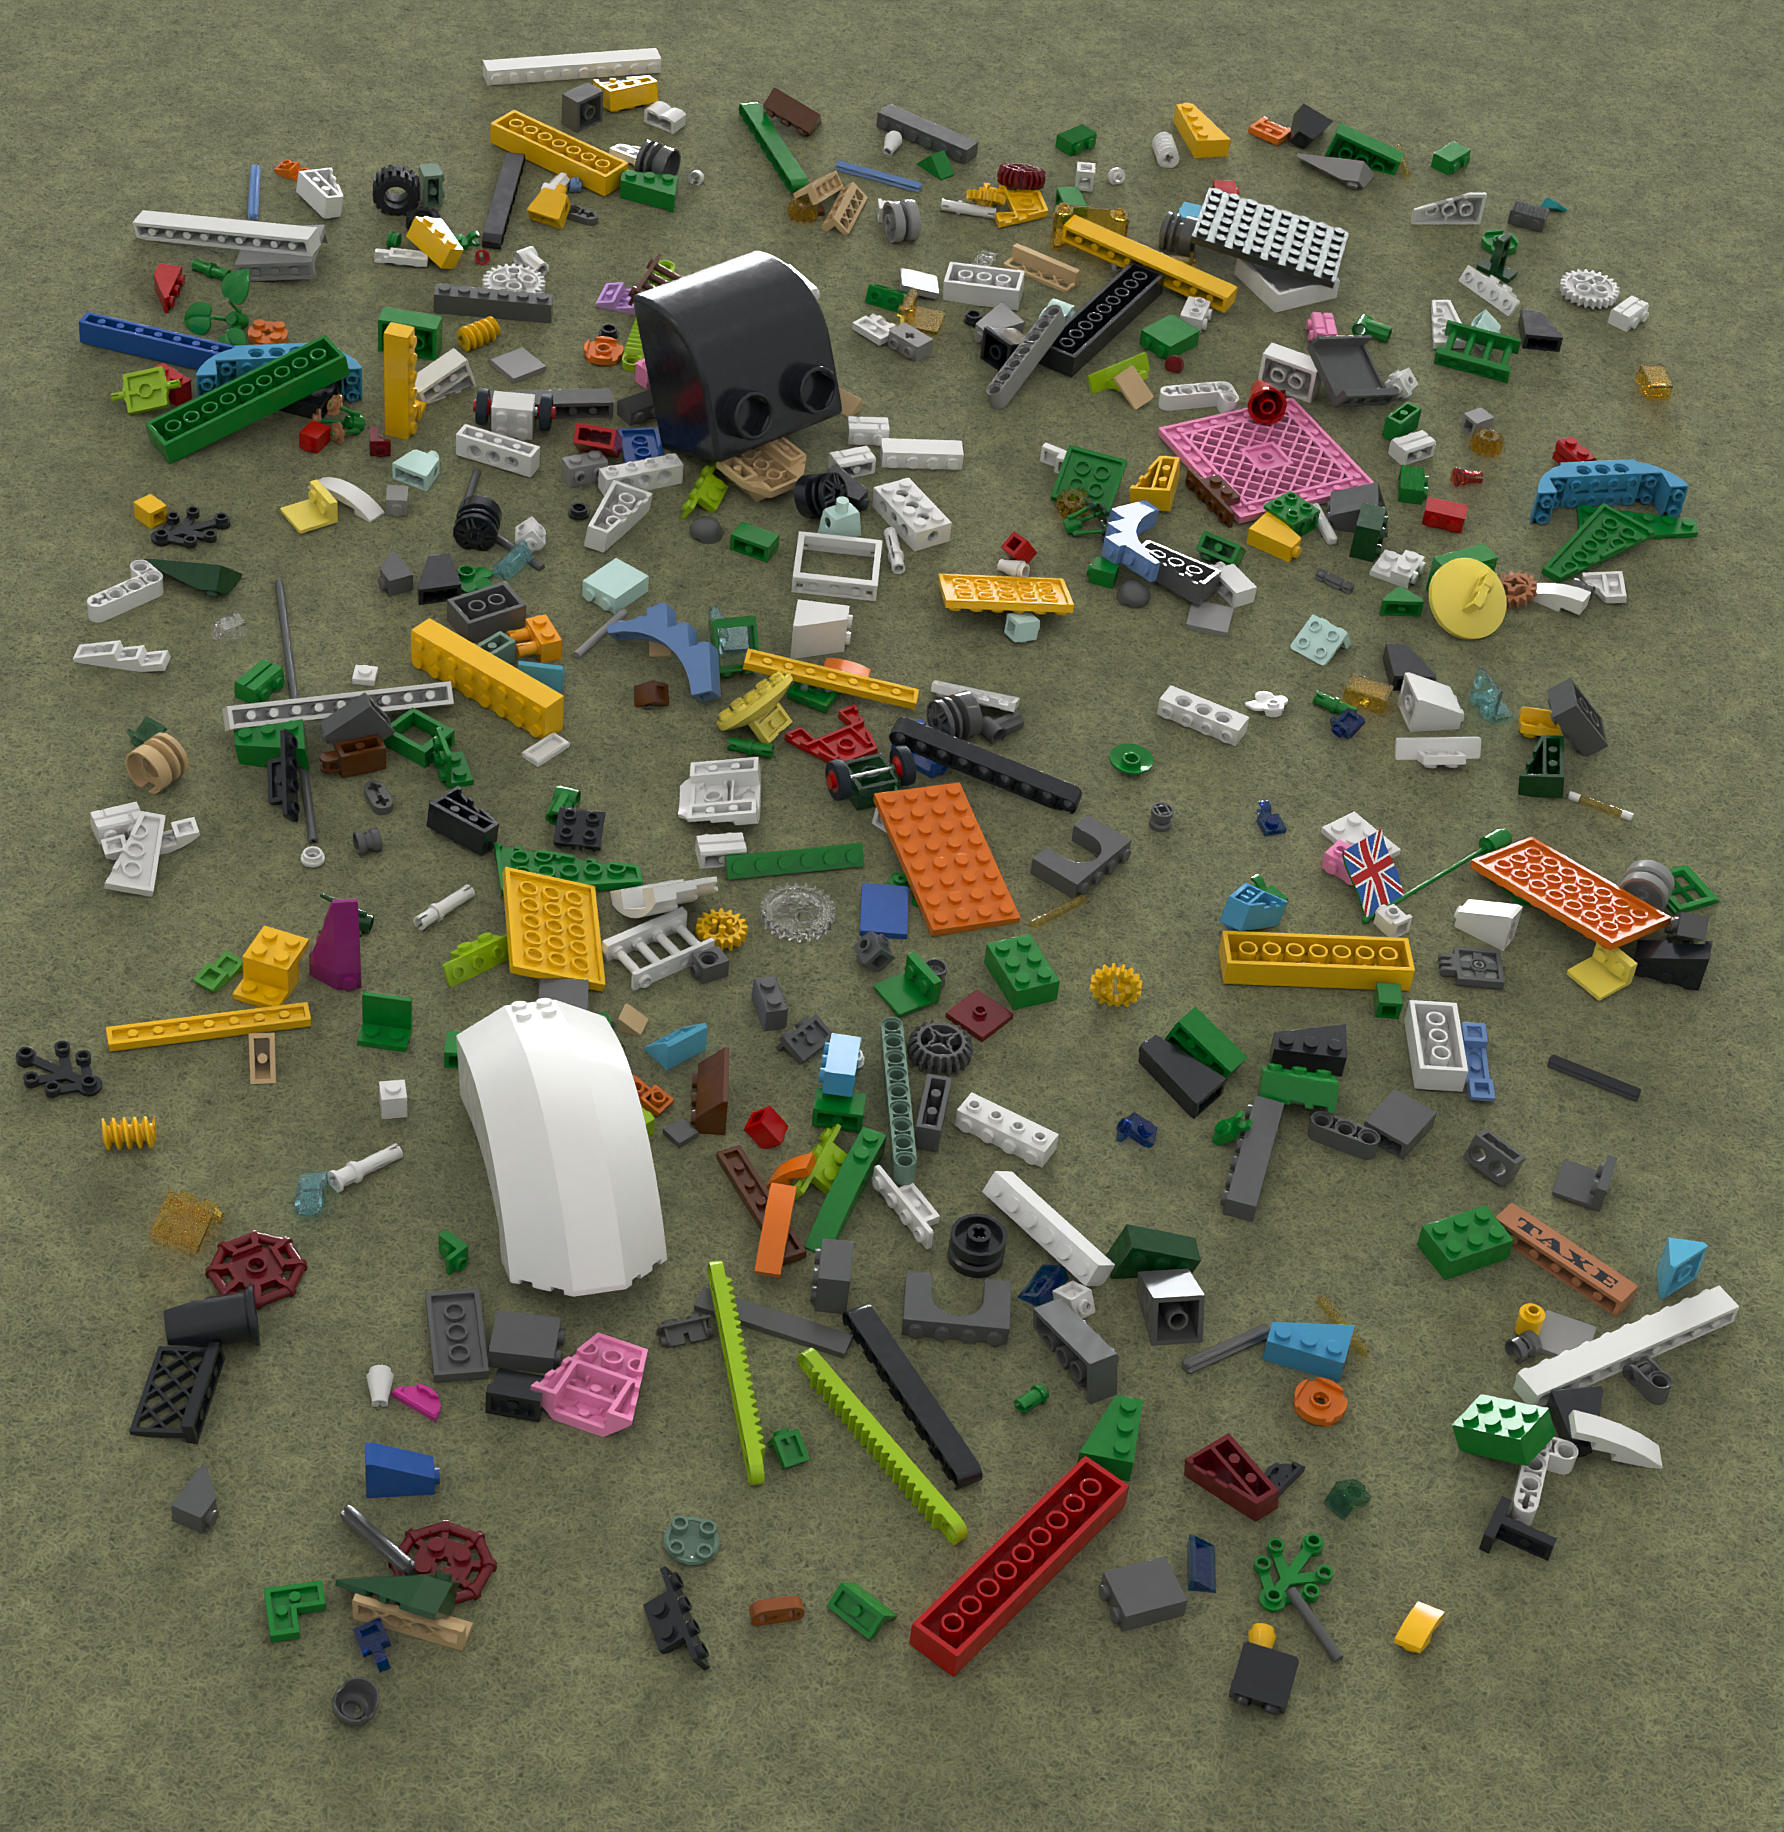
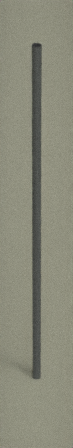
M277 579L274 584L289 698L296 699L299 696L284 585L282 580ZM299 766L309 844H317L318 838L309 771Z

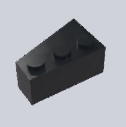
M456 786L429 803L427 827L481 856L494 848V842H497L499 823L483 808L479 810L474 805V800L471 797L467 798L464 796L461 787Z
M1638 940L1632 958L1638 963L1634 974L1642 978L1647 977L1658 980L1664 984L1669 983L1681 986L1687 990L1699 991L1710 960L1713 941H1705V944H1691L1690 941L1674 944L1668 943V940Z
M1346 1024L1274 1032L1270 1048V1063L1282 1065V1069L1292 1070L1294 1066L1307 1069V1072L1316 1073L1319 1069L1331 1072V1075L1342 1077L1347 1059Z

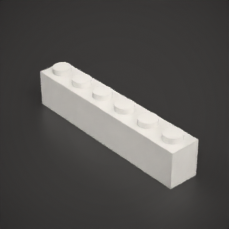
M995 1171L982 1192L1085 1286H1101L1104 1284L1115 1264L1013 1172Z

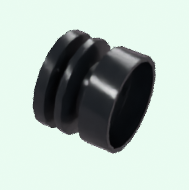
M837 472L802 475L795 484L794 501L799 513L806 518L822 517L823 510L836 505L838 497L848 498L845 480Z
M474 495L464 499L458 507L453 527V537L456 543L466 550L488 551L497 541L502 520V511L499 505L493 499L486 496Z

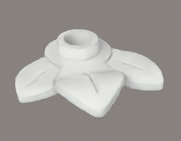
M1259 691L1255 693L1256 700L1245 702V706L1254 711H1265V715L1268 717H1279L1282 715L1284 705L1288 703V699L1283 695L1274 696L1270 692Z

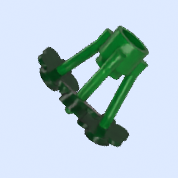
M1085 496L1084 500L1087 506L1073 514L1067 515L1068 518L1063 519L1067 535L1073 534L1076 537L1079 535L1102 534V542L1104 543L1107 525H1104L1107 524V509L1100 502L1096 503L1093 499L1088 500ZM1088 510L1092 512V514L1082 518L1079 517V515L1083 514ZM1098 517L1101 521L1102 529L1079 530L1083 528L1082 522Z

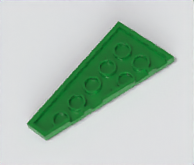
M1603 503L1543 567L1541 574L1560 583L1654 537L1656 531Z
M1577 505L1578 529L1599 507ZM1618 510L1655 530L1654 537L1650 539L1661 540L1668 537L1674 539L1697 537L1698 534L1696 520Z
M494 842L501 897L504 896L502 872L505 867L595 886L596 891L620 890L643 885L640 865L611 861L609 864L596 862V858L588 857L587 860L575 859V855L540 849L536 852L523 850L524 847L515 846L512 849L502 847V843Z

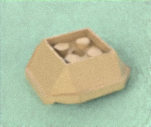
M782 437L725 461L716 462V468L725 475L727 480L752 500L759 502L794 489L798 478L804 475L807 454L785 437Z

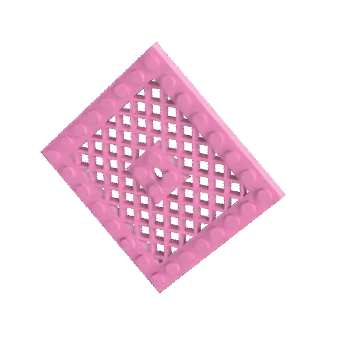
M1293 397L1286 399L1287 407L1284 417L1272 425L1256 423L1250 417L1248 408H1243L1158 428V436L1177 457H1180V460L1188 469L1192 468L1202 479L1219 474L1241 496L1240 503L1229 506L1234 511V519L1238 524L1258 520L1267 512L1263 509L1264 504L1289 491L1296 493L1309 503H1318L1320 505L1328 503L1333 491L1374 483Z

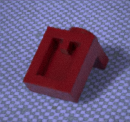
M370 427V457H391V440L382 439V435H378V427Z

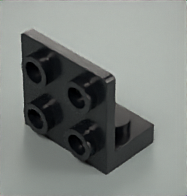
M498 1368L494 1383L488 1384L486 1389L485 1413L540 1422L543 1411L542 1393L530 1390V1387L536 1381L541 1382L545 1376Z

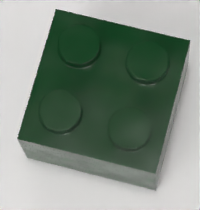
M1362 502L1349 557L1374 562L1375 556L1379 557L1389 518L1385 516V507Z

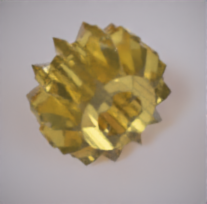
M802 196L790 199L787 213L791 220L796 219V223L800 221L804 224L806 221L812 223V220H816L818 217L819 207L818 204H812L809 196Z
M1489 427L1487 429L1480 428L1475 430L1470 440L1472 452H1478V456L1484 454L1485 458L1488 455L1493 458L1495 455H1499L1504 446L1502 433L1496 432V429L1491 430Z
M1072 486L1069 487V491L1063 489L1061 491L1062 495L1057 496L1056 508L1060 510L1061 517L1066 515V518H1068L1067 515L1073 514L1087 506L1084 497H1087L1088 493L1086 490L1081 492L1079 486L1076 490H1073ZM1084 512L1083 514H1081V515H1079V516L1085 517V516H1086V512Z

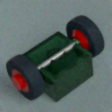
M905 745L892 748L889 756L890 763L883 753L847 761L832 760L828 762L825 768V777L832 798L835 801L849 798L855 809L859 811L876 807L873 801L874 793L900 790V786L904 787L914 784L916 780V765L910 749Z

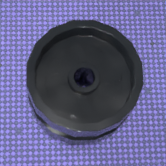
M980 1213L966 1214L958 1218L952 1225L947 1253L949 1264L956 1272L976 1279L986 1278L997 1273L1002 1267L1007 1241L1005 1227L997 1219Z

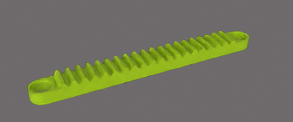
M668 260L658 262V264L675 273V264ZM654 270L653 273L668 282L672 281ZM649 280V284L655 287L659 286L658 284ZM636 318L622 356V368L627 371H636V362L644 358Z
M722 1261L708 1262L709 1286L749 1486L764 1484L765 1480L763 1465L765 1456L764 1437L761 1435L762 1427L759 1426L760 1418L758 1417V1409L754 1399L755 1392L752 1390L753 1382H751V1373H749V1364H747V1355H745L746 1348L743 1346L744 1338H742V1330L740 1329L741 1323L738 1321L739 1313L737 1312V1304H735V1295H733L732 1279L726 1277Z
M809 1348L797 1355L798 1365L810 1379V1387L816 1388L817 1395H823L822 1401L829 1402L828 1408L830 1410L835 1409L834 1415L841 1417L842 1424H848V1432L854 1431L853 1437L854 1439H860V1446H867L866 1453H873L872 1460L879 1461V1468H886L885 1475L892 1476V1483H899L898 1490L905 1491V1498H912L911 1505L918 1506L919 1514H925L924 1520L926 1522L932 1521L931 1528L939 1529L952 1545L968 1538V1530L962 1518L814 1348Z

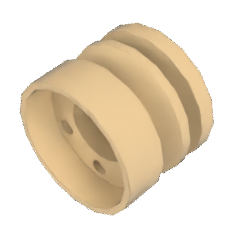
M159 732L145 741L144 744L128 753L125 758V765L129 776L137 786L143 787L148 782H151L156 786L148 792L156 794L187 772L189 760L185 750L175 738L167 733Z

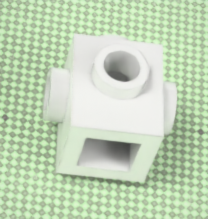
M1410 368L1391 373L1389 375L1390 379L1384 383L1386 388L1398 389L1400 395L1395 399L1409 397L1412 394L1411 391L1418 385Z
M532 516L515 527V543L518 548L524 550L527 554H532L544 547L546 531Z

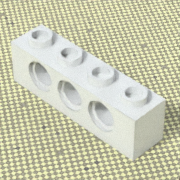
M464 424L456 434V455L530 478L540 467V446Z
M674 453L599 468L598 488L605 496L613 480L644 491L681 484L683 481V463Z
M1172 685L1159 699L1158 715L1180 723L1184 727L1195 729L1204 735L1217 738L1223 743L1236 746L1247 732L1248 716Z

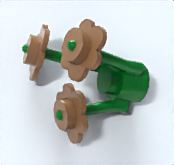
M340 394L337 396L333 395L328 401V415L336 417L339 414V410L350 414L349 416H346L344 420L321 418V409L318 408L316 414H312L311 421L332 424L330 437L336 444L343 445L345 435L359 434L363 431L365 418L361 415L360 411H353L344 407L342 403L343 397Z

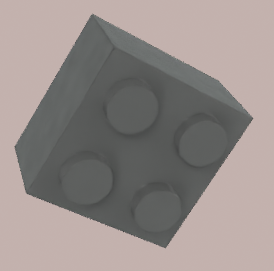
M587 82L562 94L561 125L578 133L602 122L603 90Z
M822 1238L821 1249H816L814 1264L819 1266H814L812 1284L817 1285L812 1286L810 1302H815L814 1311L836 1314L846 1312L854 1242Z

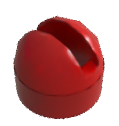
M479 249L476 251L474 259L478 264L485 265L490 261V254L484 249ZM479 252L483 253L484 263H480Z

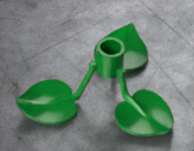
M249 269L230 272L222 281V294L224 297L229 298L228 302L235 311L227 314L226 318L211 316L212 308L208 303L196 302L187 309L184 316V323L189 331L197 335H205L211 328V319L225 321L232 328L225 330V335L220 336L218 342L233 346L247 345L246 335L241 329L247 328L249 318L247 315L242 314V310L238 309L235 304H242L248 296L250 287Z

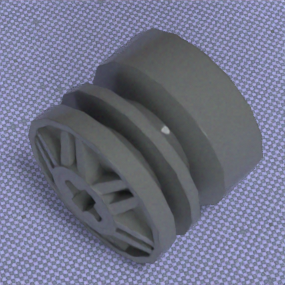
M646 140L638 151L635 171L677 176L681 163L680 151L669 146H663L661 143H655L652 140Z
M1168 211L1160 228L1159 249L1164 250L1168 244L1167 249L1171 252L1175 245H1177L1178 254L1190 257L1189 250L1193 251L1195 244L1190 243L1198 218L1187 216L1182 223V215L1180 213L1175 217L1174 212Z
M965 690L949 695V697L930 701L927 705L926 715L929 727L958 739H965L980 734L983 726L982 712L971 692Z

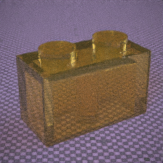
M1640 364L1639 371L1635 375V381L1641 387V394H1644L1647 400H1669L1673 385L1663 365Z
M1352 673L1345 687L1342 702L1383 716L1390 702L1394 686Z

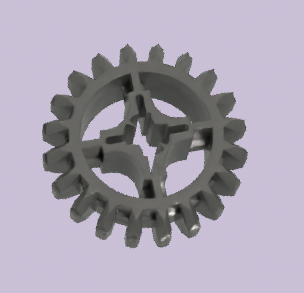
M931 1020L930 1024L923 1022L921 1026H916L915 1030L911 1032L907 1043L909 1060H912L913 1066H919L920 1072L927 1069L928 1074L936 1072L940 1076L941 1073H945L949 1077L952 1071L958 1075L960 1070L965 1071L973 1055L972 1037L968 1036L967 1030H962L960 1025L953 1026L952 1021L948 1024L943 1023V1020L938 1023Z

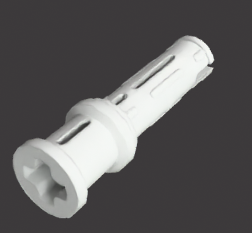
M394 1143L388 1148L372 1154L361 1161H350L346 1163L345 1167L337 1171H329L327 1174L328 1182L339 1193L343 1191L344 1187L352 1183H360L367 1174L403 1158L402 1149L398 1144Z

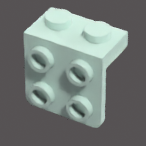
M1312 614L1290 647L1313 662L1326 666L1339 647L1347 649L1351 642L1347 631L1330 624L1324 618H1319Z

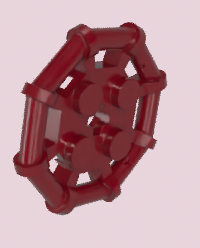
M252 1230L251 1233L228 1242L221 1241L217 1245L218 1250L210 1266L205 1269V1276L210 1278L220 1295L238 1293L239 1289L245 1290L248 1288V1284H252L256 1309L260 1310L262 1306L289 1296L292 1298L296 1294V1287L303 1272L308 1267L307 1262L301 1258L293 1246L291 1238L287 1236L281 1238ZM262 1244L269 1245V1249L262 1248ZM286 1253L289 1259L284 1260L281 1254ZM226 1257L232 1258L231 1262L223 1264ZM256 1265L258 1268L262 1267L259 1270H252V1266ZM285 1271H292L288 1281L283 1278ZM229 1275L232 1281L226 1285L221 1276ZM274 1286L278 1288L274 1291L262 1295V1291L267 1290Z
M443 1519V1522L416 1530L409 1529L405 1532V1538L399 1546V1549L406 1555H408L413 1546L418 1549L417 1554L413 1558L415 1568L412 1570L415 1574H435L436 1570L453 1574L452 1579L460 1581L459 1588L462 1591H458L454 1605L472 1599L478 1600L492 1572L497 1570V1562L492 1558L484 1540L485 1534L481 1531L475 1532L449 1522V1519ZM449 1534L467 1542L461 1544L450 1540ZM433 1537L428 1543H424L423 1539ZM476 1548L481 1561H473L470 1551ZM388 1561V1567L392 1569L394 1575H405ZM446 1561L450 1567H443L440 1570L438 1569L437 1562ZM472 1571L479 1572L473 1583L467 1581Z

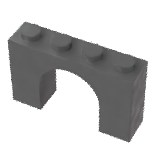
M1086 815L1074 825L1071 841L1093 853L1096 859L1084 863L1073 862L1046 847L1033 858L1030 874L1075 900L1080 895L1085 896L1093 884L1098 885L1104 875L1113 873L1121 861L1126 862L1131 855V840L1091 816Z
M906 1271L901 1335H909L911 1338L931 1337L939 1341L952 1339L961 1340L964 1343L984 1342L992 1346L1007 1345L1010 1330L1011 1281L985 1279L982 1307L971 1315L953 1316L941 1311L933 1302V1273Z

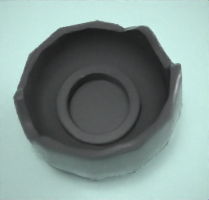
M711 516L696 518L689 527L692 538L694 540L696 538L699 539L702 544H715L721 541L723 537L719 521Z
M1129 580L1120 586L1116 599L1121 605L1128 604L1133 609L1143 608L1149 603L1151 595L1149 589L1143 583Z
M364 1677L346 1679L344 1684L335 1692L332 1699L334 1715L340 1722L351 1727L366 1724L372 1719L378 1709L379 1690L372 1681ZM357 1705L360 1708V1714L354 1716Z

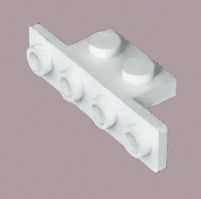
M1468 265L1459 278V282L1507 316H1512L1520 304L1517 296L1512 293L1513 289L1506 284L1502 286L1499 284L1500 280L1493 275H1490V277L1485 276L1472 266Z
M1480 737L1396 738L1395 742L1396 760H1418L1426 768H1437V765L1457 768L1458 765L1466 764V759H1479L1481 752Z
M880 1165L874 1166L872 1177L874 1189L882 1194L887 1205L893 1208L899 1215L901 1222L908 1226L916 1241L921 1243L926 1250L932 1248L934 1232L930 1226L939 1223L940 1215L914 1183L898 1188Z

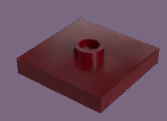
M977 989L948 1010L945 1018L952 1021L955 1025H960L961 1029L967 1030V1033L983 1042L1010 1022L1014 1014Z

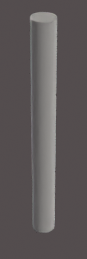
M624 608L620 609L574 651L573 656L580 659L608 633V625L616 624L617 621H621L628 615L627 610Z

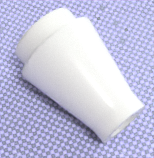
M890 131L886 134L882 150L883 154L892 156L894 151L902 144V136L899 132Z
M1000 559L997 570L1012 577H1028L1030 566L1025 561Z
M375 1365L369 1369V1373L366 1375L371 1395V1405L373 1407H378L379 1405L387 1407L394 1375L390 1367Z

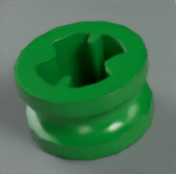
M390 231L387 237V248H399L402 241L401 233L395 234V232Z

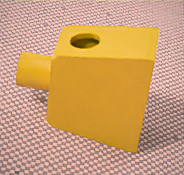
M557 184L555 190L543 188L527 208L529 218L563 229L571 205L568 195L565 194L567 187L563 184Z

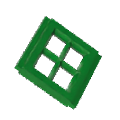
M1688 865L1669 869L1673 877L1683 876L1690 884L1682 887L1674 878V887L1676 889H1673L1666 905L1673 915L1719 903L1717 896ZM1694 889L1703 899L1694 901L1686 891ZM1681 893L1689 903L1680 905L1672 895Z

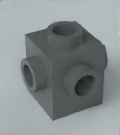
M870 930L854 945L858 953L856 956L858 961L875 972L882 971L895 959L889 948L890 942L883 934L877 935Z

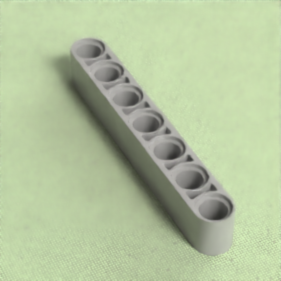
M1051 305L1045 309L986 388V394L993 408L1002 409L1010 402L1065 328L1066 320L1060 305Z

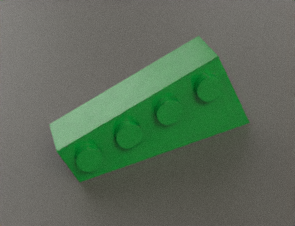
M1340 123L1324 156L1364 161L1372 171L1395 175L1404 152Z

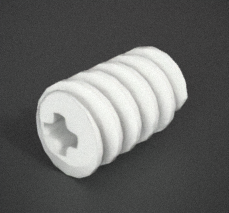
M1168 132L1157 134L1152 140V148L1159 166L1164 168L1175 167L1180 158L1172 135Z

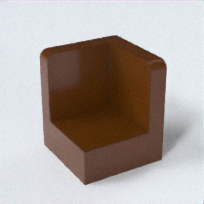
M652 680L635 685V707H643L650 704L660 707L669 706L668 684Z

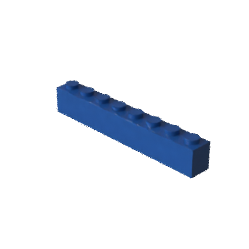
M86 312L79 321L81 343L197 370L214 355L234 348L233 345L91 312Z

